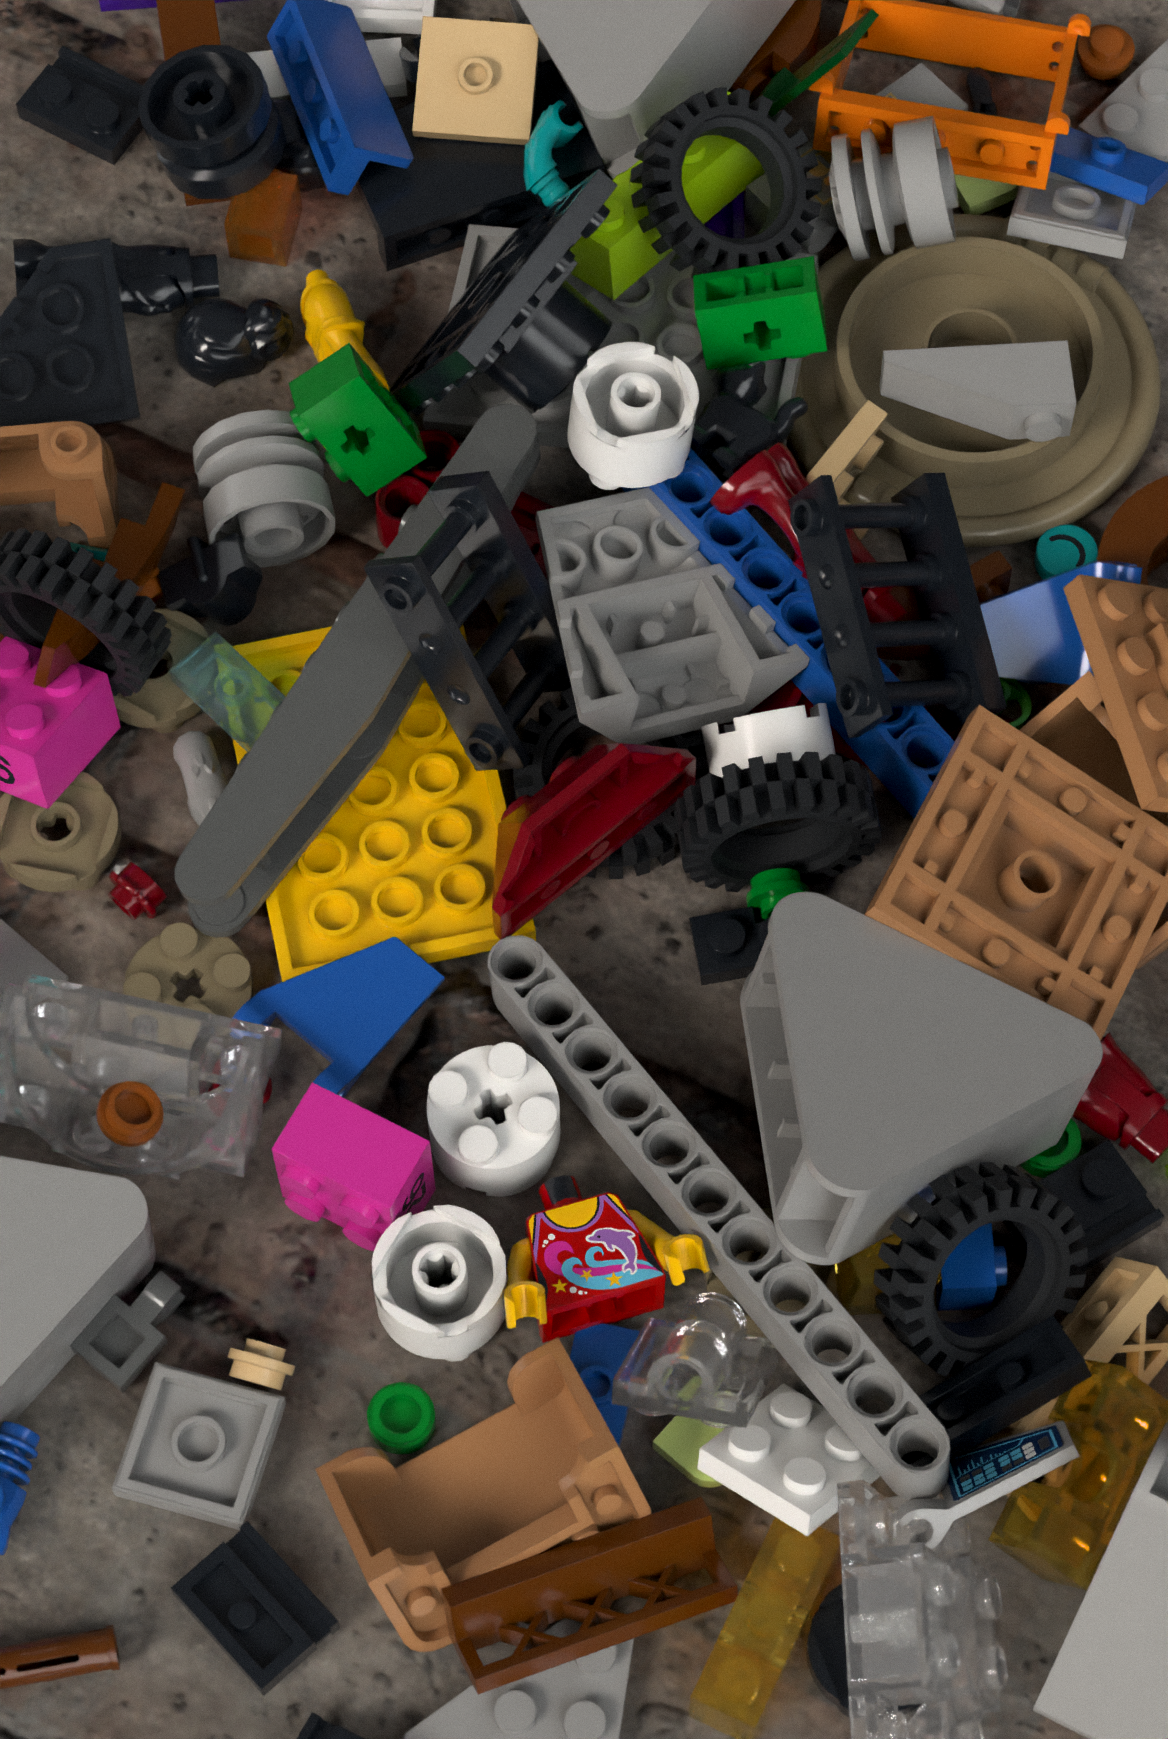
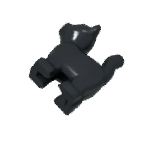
M763 361L754 366L745 363L732 367L721 366L712 378L715 386V397L708 401L699 418L695 420L690 448L701 460L717 448L712 453V456L723 467L717 473L719 480L723 483L764 449L768 451L778 442L783 443L792 431L795 421L808 410L807 402L801 397L785 401L773 420L766 414L752 408L767 391V386L764 384L766 365Z

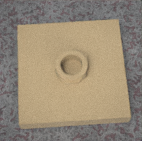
M423 16L412 128L413 136L516 145L528 143L532 132L540 42L532 25Z

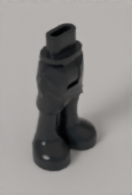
M13 239L17 295L36 271L37 265L50 247L55 246H46L33 239ZM112 242L123 313L154 316L170 313L184 306L185 300L187 308L194 306V299L220 297L216 254L190 255L189 247L160 244L124 246Z

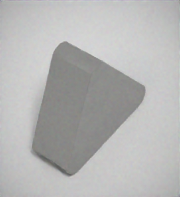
M509 0L518 23L531 24L539 37L538 56L540 60L544 62L552 59L604 163V167L613 179L621 172H626L639 161V159L634 157L639 144L648 139L644 134L651 125L660 120L661 116L704 91V94H707L714 88L727 87L728 91L796 1Z
M797 892L782 898L772 911L764 945L754 970L747 976L740 993L741 1012L773 1220L780 1242L791 1254L805 1262L816 1265L840 1263L893 1234L889 1228L897 1216L911 1224L918 1214L907 1203L917 1193L927 1202L931 1203L936 1197L929 1183L942 1176L956 1187L954 1169L968 1165L978 1173L980 1163L993 1162L1001 1169H1003L1004 1164L1016 1167L1056 1145L1101 1063L1103 1050L1098 1035L1086 1022L825 895L814 892Z
M0 1156V1427L4 1421L14 1423L75 1355L70 1344L115 1294L124 1301L152 1270L156 1249L147 1202L142 1191L129 1179Z
M1168 1421L1143 1469L1032 1710L1087 1739H1168Z

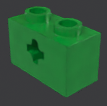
M814 256L693 275L694 311L707 370L718 369L723 365L730 367L743 363L749 365L750 363L780 358L798 359L812 353L827 351L825 315Z
M350 343L288 383L295 408L290 411V416L298 431L309 443L318 439L327 450L324 452V455L335 475L343 483L352 479L366 497L428 458L417 424Z

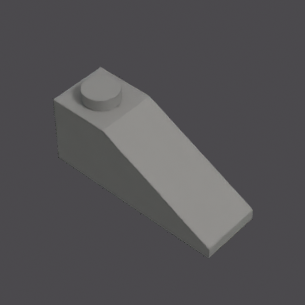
M1068 340L883 351L879 386L880 395L1008 440L1029 439L1035 442H1045L1057 437L1070 436L1077 402Z

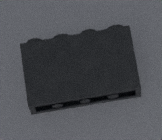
M552 59L537 65L532 132L542 112L546 111L549 105H554L558 100H563L566 104L558 113L559 118L564 124L573 126L577 121L582 123L583 129L565 146L553 148L551 151L552 158L557 163L555 169L560 173L558 176L562 181L566 182L571 190L598 169L604 172V163ZM415 101L405 105L403 108L394 110L414 159L408 168L369 161L355 184L377 232L379 255L387 272L463 247L469 224L519 228L547 208L538 194L534 195L531 190L526 191L523 177L525 145L414 137L412 128Z

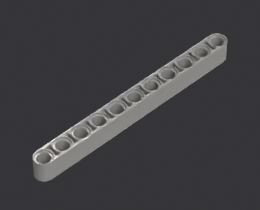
M522 935L509 936L499 940L491 948L488 955V971L492 997L497 1009L682 1234H694L701 1237L710 1269L891 1490L906 1500L918 1498L932 1499L937 1497L945 1488L949 1477L950 1441L942 1424L809 1265L791 1254L783 1246L777 1236L773 1222L543 947L534 939ZM515 974L529 975L521 980L508 979ZM553 1018L567 1020L559 1025L545 1024L546 1021ZM590 1063L606 1065L597 1071L581 1069ZM627 1109L644 1111L643 1114L637 1117L627 1118L619 1115ZM667 1155H676L683 1158L681 1162L674 1165H664L657 1162L660 1158ZM711 1202L723 1206L721 1210L715 1213H704L696 1209L704 1203ZM752 1250L765 1255L762 1259L755 1262H744L736 1258L738 1254ZM790 1299L801 1301L806 1305L803 1309L796 1312H786L776 1307L778 1303ZM827 1349H837L846 1353L848 1357L840 1362L829 1363L822 1361L817 1355ZM868 1400H880L886 1402L891 1408L881 1414H869L861 1410L859 1406ZM911 1451H922L933 1457L934 1461L923 1467H914L905 1463L901 1458Z

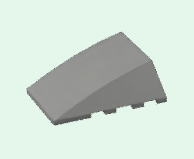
M649 487L537 511L535 522L580 723L617 743L637 745L698 730L702 726L715 722L719 725L731 722L733 718L744 716L808 666L810 658L796 643L788 647L773 631L776 622L760 605L752 608L733 588L736 579L721 563L712 565L698 551L700 541Z

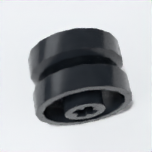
M201 45L184 50L159 65L144 84L138 103L141 124L150 143L156 149L157 157L166 176L179 191L198 199L229 198L245 193L264 181L280 162L286 143L283 120L275 102L270 97L261 69L247 53L228 45Z

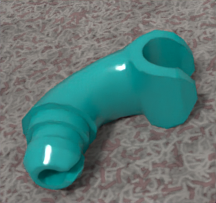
M558 100L554 105H549L548 109L542 112L528 143L525 144L523 177L526 191L531 190L534 195L538 194L546 207L570 191L566 182L562 181L558 176L560 173L555 169L557 163L553 160L551 151L553 148L565 146L583 129L580 121H577L573 126H568L561 121L558 113L566 106L563 100Z

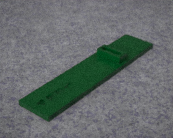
M871 9L794 73H791L786 67L778 71L757 97L764 96L773 101L768 115L772 117L845 59L878 17V14Z

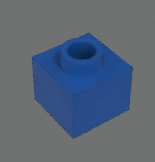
M992 1223L980 1226L973 1231L948 1256L936 1281L937 1311L991 1309L997 1286H1006V1251L1004 1246H993Z

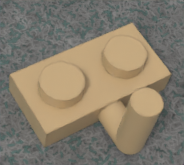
M867 400L806 477V481L810 484L821 475H831L838 503L851 504L843 498L855 479L848 473L853 466L863 472L876 456L884 443L876 434L888 413L870 400ZM870 529L853 530L859 540H862Z

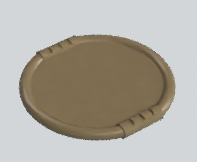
M953 214L956 241L921 249L915 247L906 224L896 225L894 253L885 256L881 250L877 232L873 231L869 233L870 259L854 261L849 245H847L830 257L818 270L817 277L825 315L827 351L812 353L802 357L795 397L803 398L808 404V410L795 421L794 427L787 437V441L795 456L808 474L867 400H870L888 413L876 434L884 443L863 472L855 466L849 471L848 474L855 479L843 498L851 504L892 503L891 497L922 474L945 472L964 547H994L1040 538L1048 529L1059 525H1070L1102 505L1123 485L1146 451L1156 426L1161 394L1159 360L1149 327L1133 298L1110 273V267L1075 249L1007 235L1010 216L1005 219L985 215ZM1068 340L1077 403L1070 436L1057 437L1045 442H1035L1029 439L1008 440L880 395L879 383L883 351ZM890 528L900 534L897 528Z

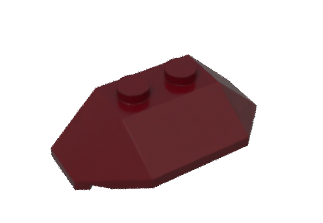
M627 743L595 745L581 758L575 755L563 761L552 773L549 783L532 797L526 794L512 802L504 811L501 822L498 823L492 899L494 934L500 940L513 935L669 808L678 798H681L684 795L683 791L688 786L695 785L696 758L687 749Z

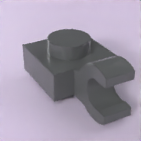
M160 1271L148 1283L131 1306H128L114 1294L70 1344L72 1351L124 1393L168 1343L165 1335L155 1327L165 1321L185 1299V1296L180 1292L182 1288Z

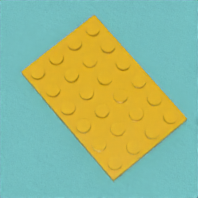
M462 625L460 631L467 642L464 626ZM332 626L214 650L237 764L251 750L267 726L274 709L284 700L302 673L306 661L318 649ZM426 680L421 685L412 705L384 753L266 899L282 982L395 936L428 964L487 952L500 940L494 934L492 899L498 823L501 822V817L507 807L498 770H475ZM533 918L511 936L522 935L536 941Z

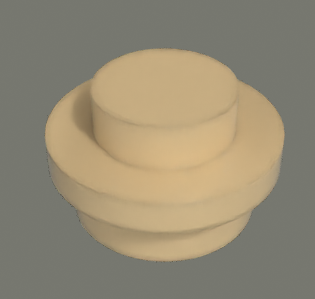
M249 1338L246 1340L243 1351L230 1348L227 1357L233 1359L229 1376L280 1391L285 1376H293L295 1366L283 1362L286 1349Z

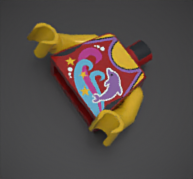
M571 1175L554 1177L543 1183L538 1191L545 1210L533 1213L525 1219V1238L519 1240L511 1248L506 1267L508 1280L504 1290L506 1326L508 1329L516 1328V1320L523 1317L537 1318L539 1334L542 1343H545L557 1337L562 1338L573 1335L577 1331L601 1323L610 1324L664 1308L666 1282L664 1270L669 1272L670 1280L675 1286L685 1282L683 1273L685 1270L696 1268L702 1270L703 1273L710 1271L701 1237L694 1234H683L674 1237L637 1210L626 1209L619 1196L614 1193L607 1192L583 1199L575 1177Z

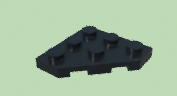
M111 238L50 247L37 265V269L0 316V427L61 421H78L95 427L140 420Z

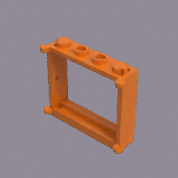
M849 0L839 35L871 9L878 14V17L849 55L809 87L811 91L821 92L818 101L812 149L832 152V136L847 133L855 157L863 158L861 131L871 128L878 141L881 153L893 152L892 136L894 123L933 116L941 147H948L954 174L1046 190L1057 135H1068L1070 118L1067 114L1063 113L1077 37L1078 35L1087 37L1090 35L1091 20L1088 16L1075 14L1069 19L1068 26L1065 27L913 0ZM855 48L970 68L980 67L987 71L1055 82L1046 125L843 90V86ZM1051 62H1057L1059 65L1053 66ZM831 126H836L839 129H832ZM1032 160L1037 162V164H1030L1028 161Z

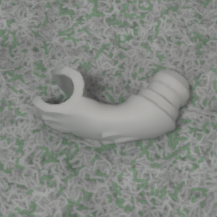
M188 731L181 735L173 746V758L183 776L190 815L200 826L228 782L210 736L201 731Z

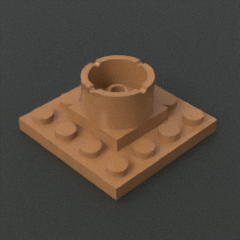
M1079 574L1063 589L1141 810L1168 813V589Z
M979 705L969 714L864 915L1086 1022L1096 1032L1101 1041L1168 901V826Z

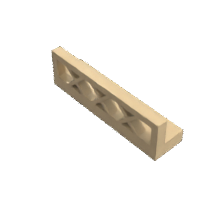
M1115 1256L1078 1301L1073 1313H1069L1060 1323L1064 1326V1332L1084 1358L1092 1376L976 1445L986 1444L1062 1420L1065 1422L1066 1414L1075 1403H1086L1085 1427L1073 1439L1080 1457L1045 1474L1032 1493L1023 1485L1006 1494L1025 1519L1037 1523L1040 1521L1168 1361V1324L1156 1339L1145 1340L1146 1317L1155 1304L1159 1301L1168 1313V1279L1158 1266ZM1126 1352L1124 1379L1116 1389L1105 1390L1106 1365L1116 1353Z

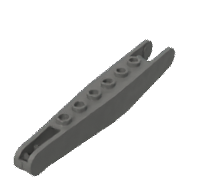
M511 403L499 404L487 409L477 420L439 477L489 471L511 512L521 491L533 475L541 459L537 426L532 414L522 406ZM428 492L419 505L412 504L407 509L400 522L398 535L385 552L379 553L375 559L416 555L443 523V519ZM457 546L431 577L445 604H447L471 574ZM368 575L351 601H348L341 608L334 625L318 649L310 655L303 667L302 673L284 700L276 706L267 726L251 750L242 757L235 774L179 856L175 866V882L182 896L188 900V913L194 926L205 935L215 938L228 937L239 932L250 921L384 753L425 680Z

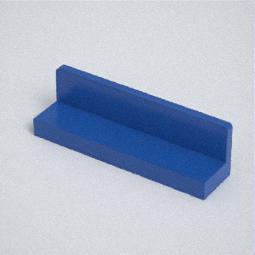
M287 0L268 32L267 39L327 190L349 195L369 161L408 168L414 159L352 9L348 6L325 0Z

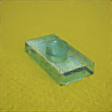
M217 632L213 633L169 670L171 681L247 752L251 750L267 726L276 706L286 697Z

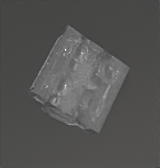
M701 1293L692 1297L686 1303L676 1322L648 1317L613 1379L612 1404L632 1407L637 1412L648 1416L671 1414L699 1419L704 1424L715 1428H729L733 1426L746 1428L778 1364L779 1352L768 1338L747 1334L746 1317L735 1301L720 1293Z

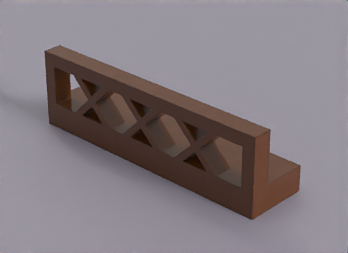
M702 1497L441 1588L450 1639L477 1695L739 1600L737 1584L716 1550L712 1514ZM704 1568L713 1581L712 1584L693 1591L674 1586L677 1578ZM628 1595L647 1599L643 1609L629 1614L609 1610L613 1601ZM564 1618L582 1623L578 1632L562 1638L544 1633L550 1623ZM498 1642L517 1646L512 1656L484 1666L476 1651Z

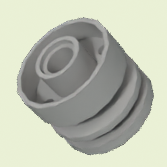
M933 116L894 123L892 136L893 152L884 154L881 153L878 141L871 128L862 130L861 146L863 158L855 159L852 144L847 133L832 136V159L829 171L832 202L838 227L848 242L854 261L870 259L869 231L876 230L884 256L893 254L895 226L906 224L910 238L917 249L956 241L952 208L959 207L953 165L948 147H941Z
M266 409L243 412L217 422L200 435L193 446V463L195 474L198 476L199 494L204 499L203 517L209 546L236 532L242 537L247 557L260 568L285 565L305 558L328 542L335 532V514L329 485L323 479L324 461L323 456L320 454V442L318 439H315L309 443L296 428L289 411Z

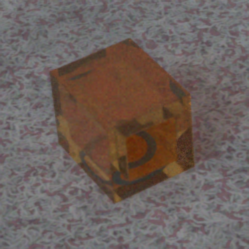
M274 169L264 181L249 191L232 196L224 222L230 258L287 267L302 214L298 175L286 174L283 171Z

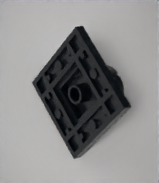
M598 169L508 236L390 386V393L407 413L411 411L416 416H419L433 400L437 403L440 402L454 386L460 389L477 373L480 375L485 373L521 406L533 414L552 401L583 368L589 358L588 351L593 352L598 349L610 331L612 321L570 285L566 278L578 264L574 260L576 255L570 249L581 236L587 239L592 235L610 213V210L604 203L618 185L604 172Z

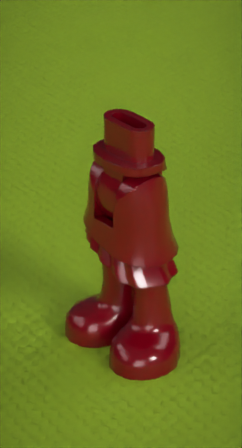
M778 442L768 451L764 449L735 472L713 495L710 503L720 513L726 515L739 512L750 505L758 506L769 514L783 530L795 550L793 565L802 571L801 576L808 580L797 535L791 526V511L788 500L808 486L809 483L800 472L796 460L789 449L782 442ZM845 529L854 563L877 562L861 543L854 530ZM894 587L861 588L869 622L900 621L908 613L890 593Z
M1109 1032L1101 1039L1103 1050L1101 1063L1072 1117L1114 1142L1121 1137L1118 1145L1124 1151L1132 1146L1149 1162L1154 1164L1168 1149V1109L1165 1108L1168 1104V1098L1157 1091L1140 1067L1119 1048Z

